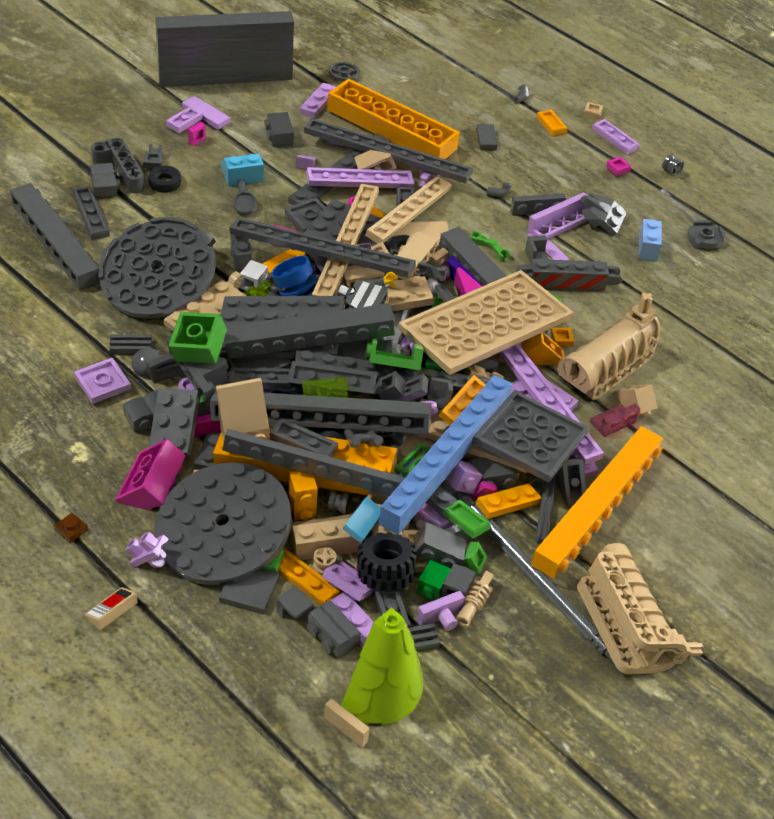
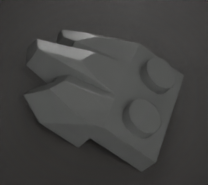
M592 193L581 197V203L586 208L581 210L584 218L594 228L601 225L612 237L617 234L627 213L623 207L614 200Z

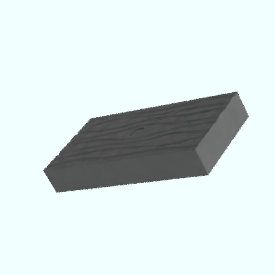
M291 11L155 17L160 87L293 80L294 20Z

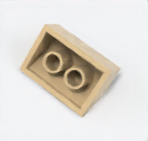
M353 514L292 522L289 535L294 555L300 560L313 559L314 552L321 547L333 549L336 555L358 552V546L361 543L342 529Z

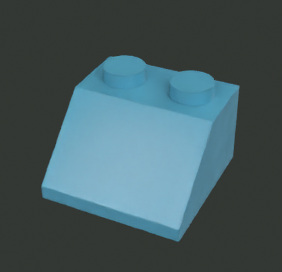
M260 154L224 158L220 162L228 186L238 185L237 181L239 179H243L245 184L264 182V164Z

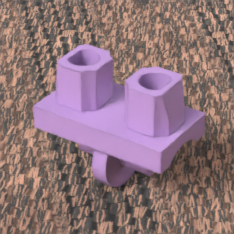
M147 532L140 540L137 538L130 540L125 549L133 557L130 564L136 567L148 562L154 568L163 566L166 562L164 560L166 553L161 549V546L168 541V538L165 535L156 538L151 532Z

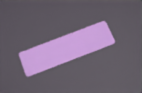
M549 239L547 240L545 252L554 260H569Z

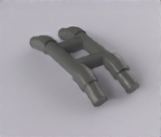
M341 429L348 441V445L352 448L359 446L360 443L368 442L373 447H378L383 442V438L378 436L375 431Z

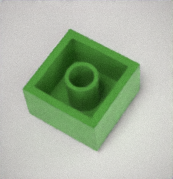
M180 312L169 343V349L176 362L217 363L227 331L221 315Z

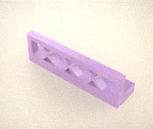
M583 192L529 217L528 232L533 236L545 235L548 240L587 222L584 216L579 214L581 210L586 209L581 203V197L587 194ZM566 219H575L574 221H566ZM552 225H561V227H552ZM539 231H547L548 233L541 234Z

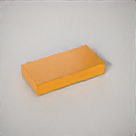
M552 110L537 113L536 118L551 136L567 133L568 128Z

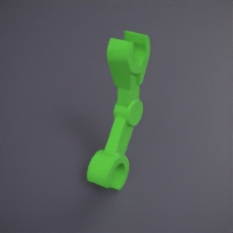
M473 231L472 236L470 235V238L476 245H487L498 254L497 259L500 262H503L504 256L509 260L510 251L502 249L497 240L488 239L478 231Z

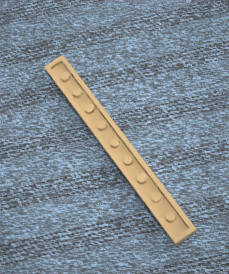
M366 184L360 185L336 241L357 245L378 196L379 187ZM327 259L312 296H335L349 263Z

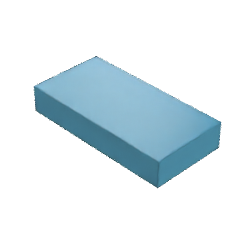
M366 497L342 529L361 543L379 519L380 507Z

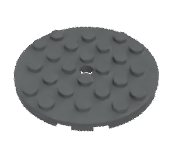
M175 217L151 218L149 222L143 224L138 222L125 229V233L118 239L115 237L102 255L98 276L106 298L119 311L137 318H162L187 307V304L190 302H196L204 294L214 277L216 256L210 239L195 224ZM158 264L163 266L159 269H156L155 271L153 269V267L157 266Z
M232 462L211 465L187 476L170 491L157 514L155 537L165 535L168 538V541L161 546V549L166 553L164 560L181 577L205 585H220V582L232 580L235 583L253 576L252 573L263 565L265 567L268 566L280 553L291 530V505L280 482L262 468L246 463ZM226 518L229 519L227 524L218 525V521Z

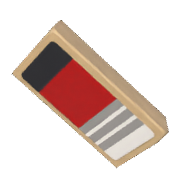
M121 587L86 612L84 616L100 631L136 605L137 594Z

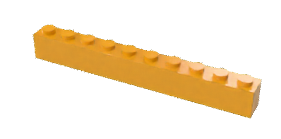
M641 426L534 552L531 566L553 579L560 572L564 573L569 566L570 559L575 560L581 550L580 547L588 544L592 537V532H598L603 523L602 520H607L613 511V507L620 505L624 493L629 494L634 481L638 482L644 473L643 470H648L652 465L653 458L657 459L663 450V447H661L663 438Z

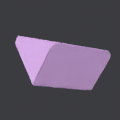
M298 155L296 167L307 169V167L314 168L317 157Z

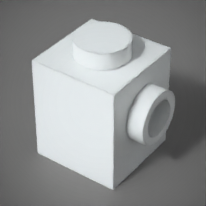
M250 260L240 273L242 275L240 279L242 283L241 289L258 294L263 286H266L269 282L268 266Z

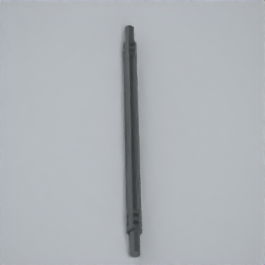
M459 491L455 498L463 501L490 522V529L485 532L600 654L606 655L614 664L602 637L593 624L543 572L531 566L532 561L491 518H486L475 504L476 502L467 493Z

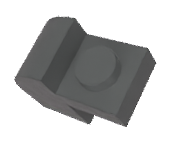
M395 371L379 378L377 394L383 400L414 402L415 399L427 394L428 378L422 374L405 381Z

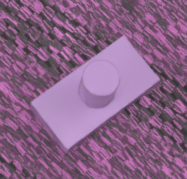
M461 591L419 606L417 622L419 625H426L440 620L446 631L454 629L458 622L453 615L461 611L465 597Z

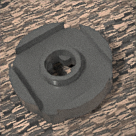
M699 220L694 222L692 226L690 225L687 234L688 239L693 243L692 246L695 249L718 250L721 248L725 238L723 228L721 226L718 228L713 226L714 222Z

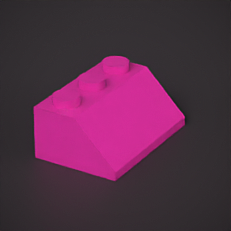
M165 439L140 451L115 501L145 510H150L157 506L160 507L167 497L169 489L174 485V479L183 467L182 462L186 455L169 439Z

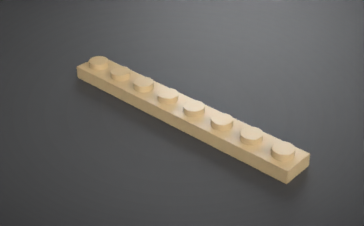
M436 176L367 229L365 236L375 243L386 242L450 191L452 184Z

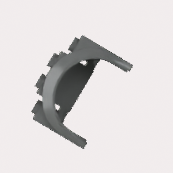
M171 337L166 338L168 349ZM169 349V353L147 363L153 383L184 376L188 378L195 390L203 392V401L199 404L198 416L211 413L210 400L216 391V386L228 384L229 375L227 369L229 367L224 357L220 358L218 356L216 364L176 362Z

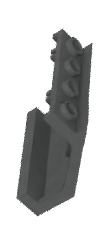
M372 339L339 343L337 356L369 360V357L366 356L367 342H372ZM377 339L376 350L391 353L393 341ZM292 361L289 383L296 387L375 398L379 396L377 394L378 381H376V372Z

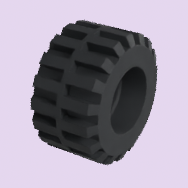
M391 532L377 533V535L372 534L369 538L363 539L362 543L358 546V578L361 579L363 584H367L368 588H375L376 591L380 592L381 590L391 592V590L399 591L401 587L406 588L415 577L417 552L413 542H409L408 538H403L400 534L395 535Z

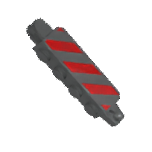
M532 259L531 264L517 265L516 272L522 270L544 289L603 291L606 289V285H618L622 282L621 271L618 266H607V262Z

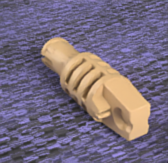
M485 571L480 581L475 578L465 596L463 607L456 617L458 625L468 627L475 613L482 610L493 590L489 584L494 574Z

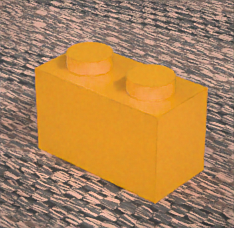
M299 471L289 472V502L294 521L316 518L318 488L314 475Z

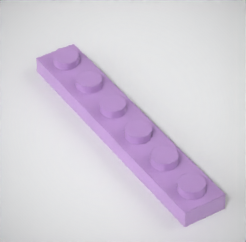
M307 167L306 170L308 186L360 187L361 184L377 186L379 188H413L414 186L411 171Z

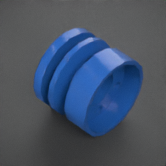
M304 255L283 261L271 272V277L276 287L280 288L279 293L281 296H312L318 282L316 274L312 273L313 267L308 257Z

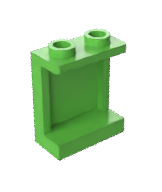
M372 338V342H367L366 356L369 357L370 363L415 370L421 369L424 351L422 345L413 344L412 355L409 356L377 351V338Z

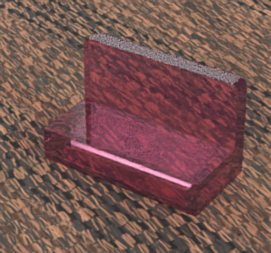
M636 404L626 408L623 405H618L590 418V423L603 437H606L635 424L640 408Z

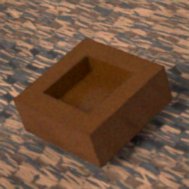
M72 512L54 525L55 531L69 543H72L88 531L87 524Z

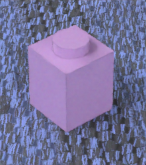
M460 461L445 479L456 491L474 494L482 474L471 463Z

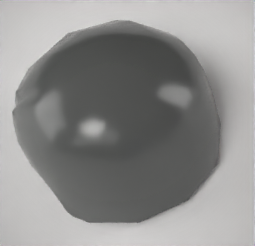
M149 347L137 351L131 361L134 372L140 376H150L147 363L161 357V354L158 350Z

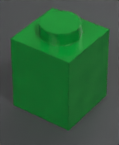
M430 560L418 580L417 594L433 601L440 599L443 583L451 568Z

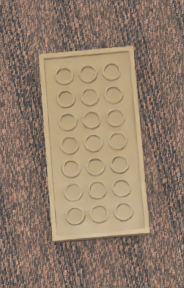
M520 270L399 322L398 329L414 344L422 345L423 352L451 375L572 319L574 312Z

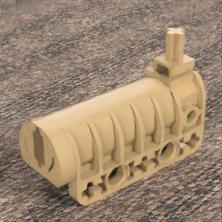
M642 293L639 304L630 308L624 317H621L615 324L599 333L596 338L590 339L586 345L580 346L576 352H572L563 358L558 364L559 375L584 394L586 393L587 397L596 400L647 363L654 355L661 330L659 320L654 316L656 310L651 307L652 294Z
M621 543L605 545L588 570L591 576H583L577 584V589L617 669L624 674L659 673L674 667L675 664H682L688 656H701L703 654L701 650L703 648L702 643L686 642L683 634H678L676 629H671L667 624L662 611L656 604L655 598L649 591L647 583L642 578L640 570L634 563V559L627 546ZM595 602H598L603 608L598 607ZM614 639L620 642L622 646L617 645Z

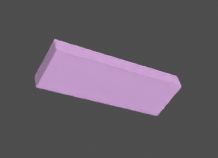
M196 96L182 102V108L186 109L192 106L203 113L202 120L218 130L231 123L229 116Z
M606 119L593 124L592 129L626 155L639 149L640 144Z

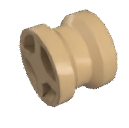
M329 547L317 549L314 552L313 569L320 575H323L326 568L336 564V552Z

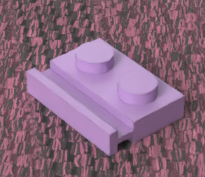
M342 561L339 565L334 564L326 568L322 575L324 579L329 581L330 585L340 588L351 599L358 600L359 602L371 596V593H374L376 590L375 588H368L367 584H363L361 579L358 578L357 571Z

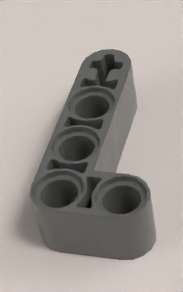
M113 138L91 145L93 164L112 163L117 168V172L129 192L136 194L144 190L143 172L123 139Z

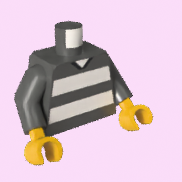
M388 272L382 278L357 280L352 289L341 285L338 296H344V299H346L345 309L384 304L388 298L387 286L389 285L391 288H394L396 283L393 280L398 279L395 273Z

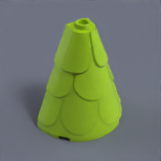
M391 607L373 622L341 704L343 708L368 726L369 723H381L382 726L389 725L407 717L418 705L423 692V674L414 646V639L404 618Z

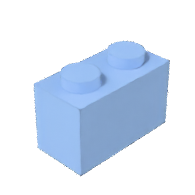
M643 219L639 233L638 259L657 262L661 248V221Z

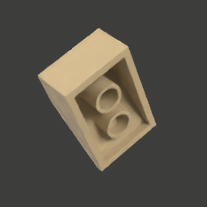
M261 378L216 386L223 441L227 429L270 440Z

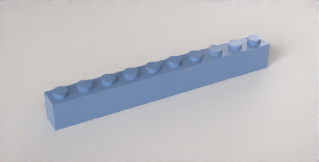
M496 375L488 381L381 505L379 525L398 535L474 445L472 443L473 436L511 395L513 383Z

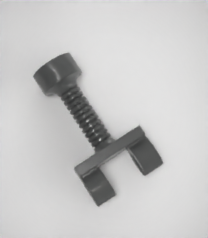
M422 261L418 263L421 265L419 271L416 270L417 274L429 276L439 281H447L452 275V271L448 266L441 265L438 267Z

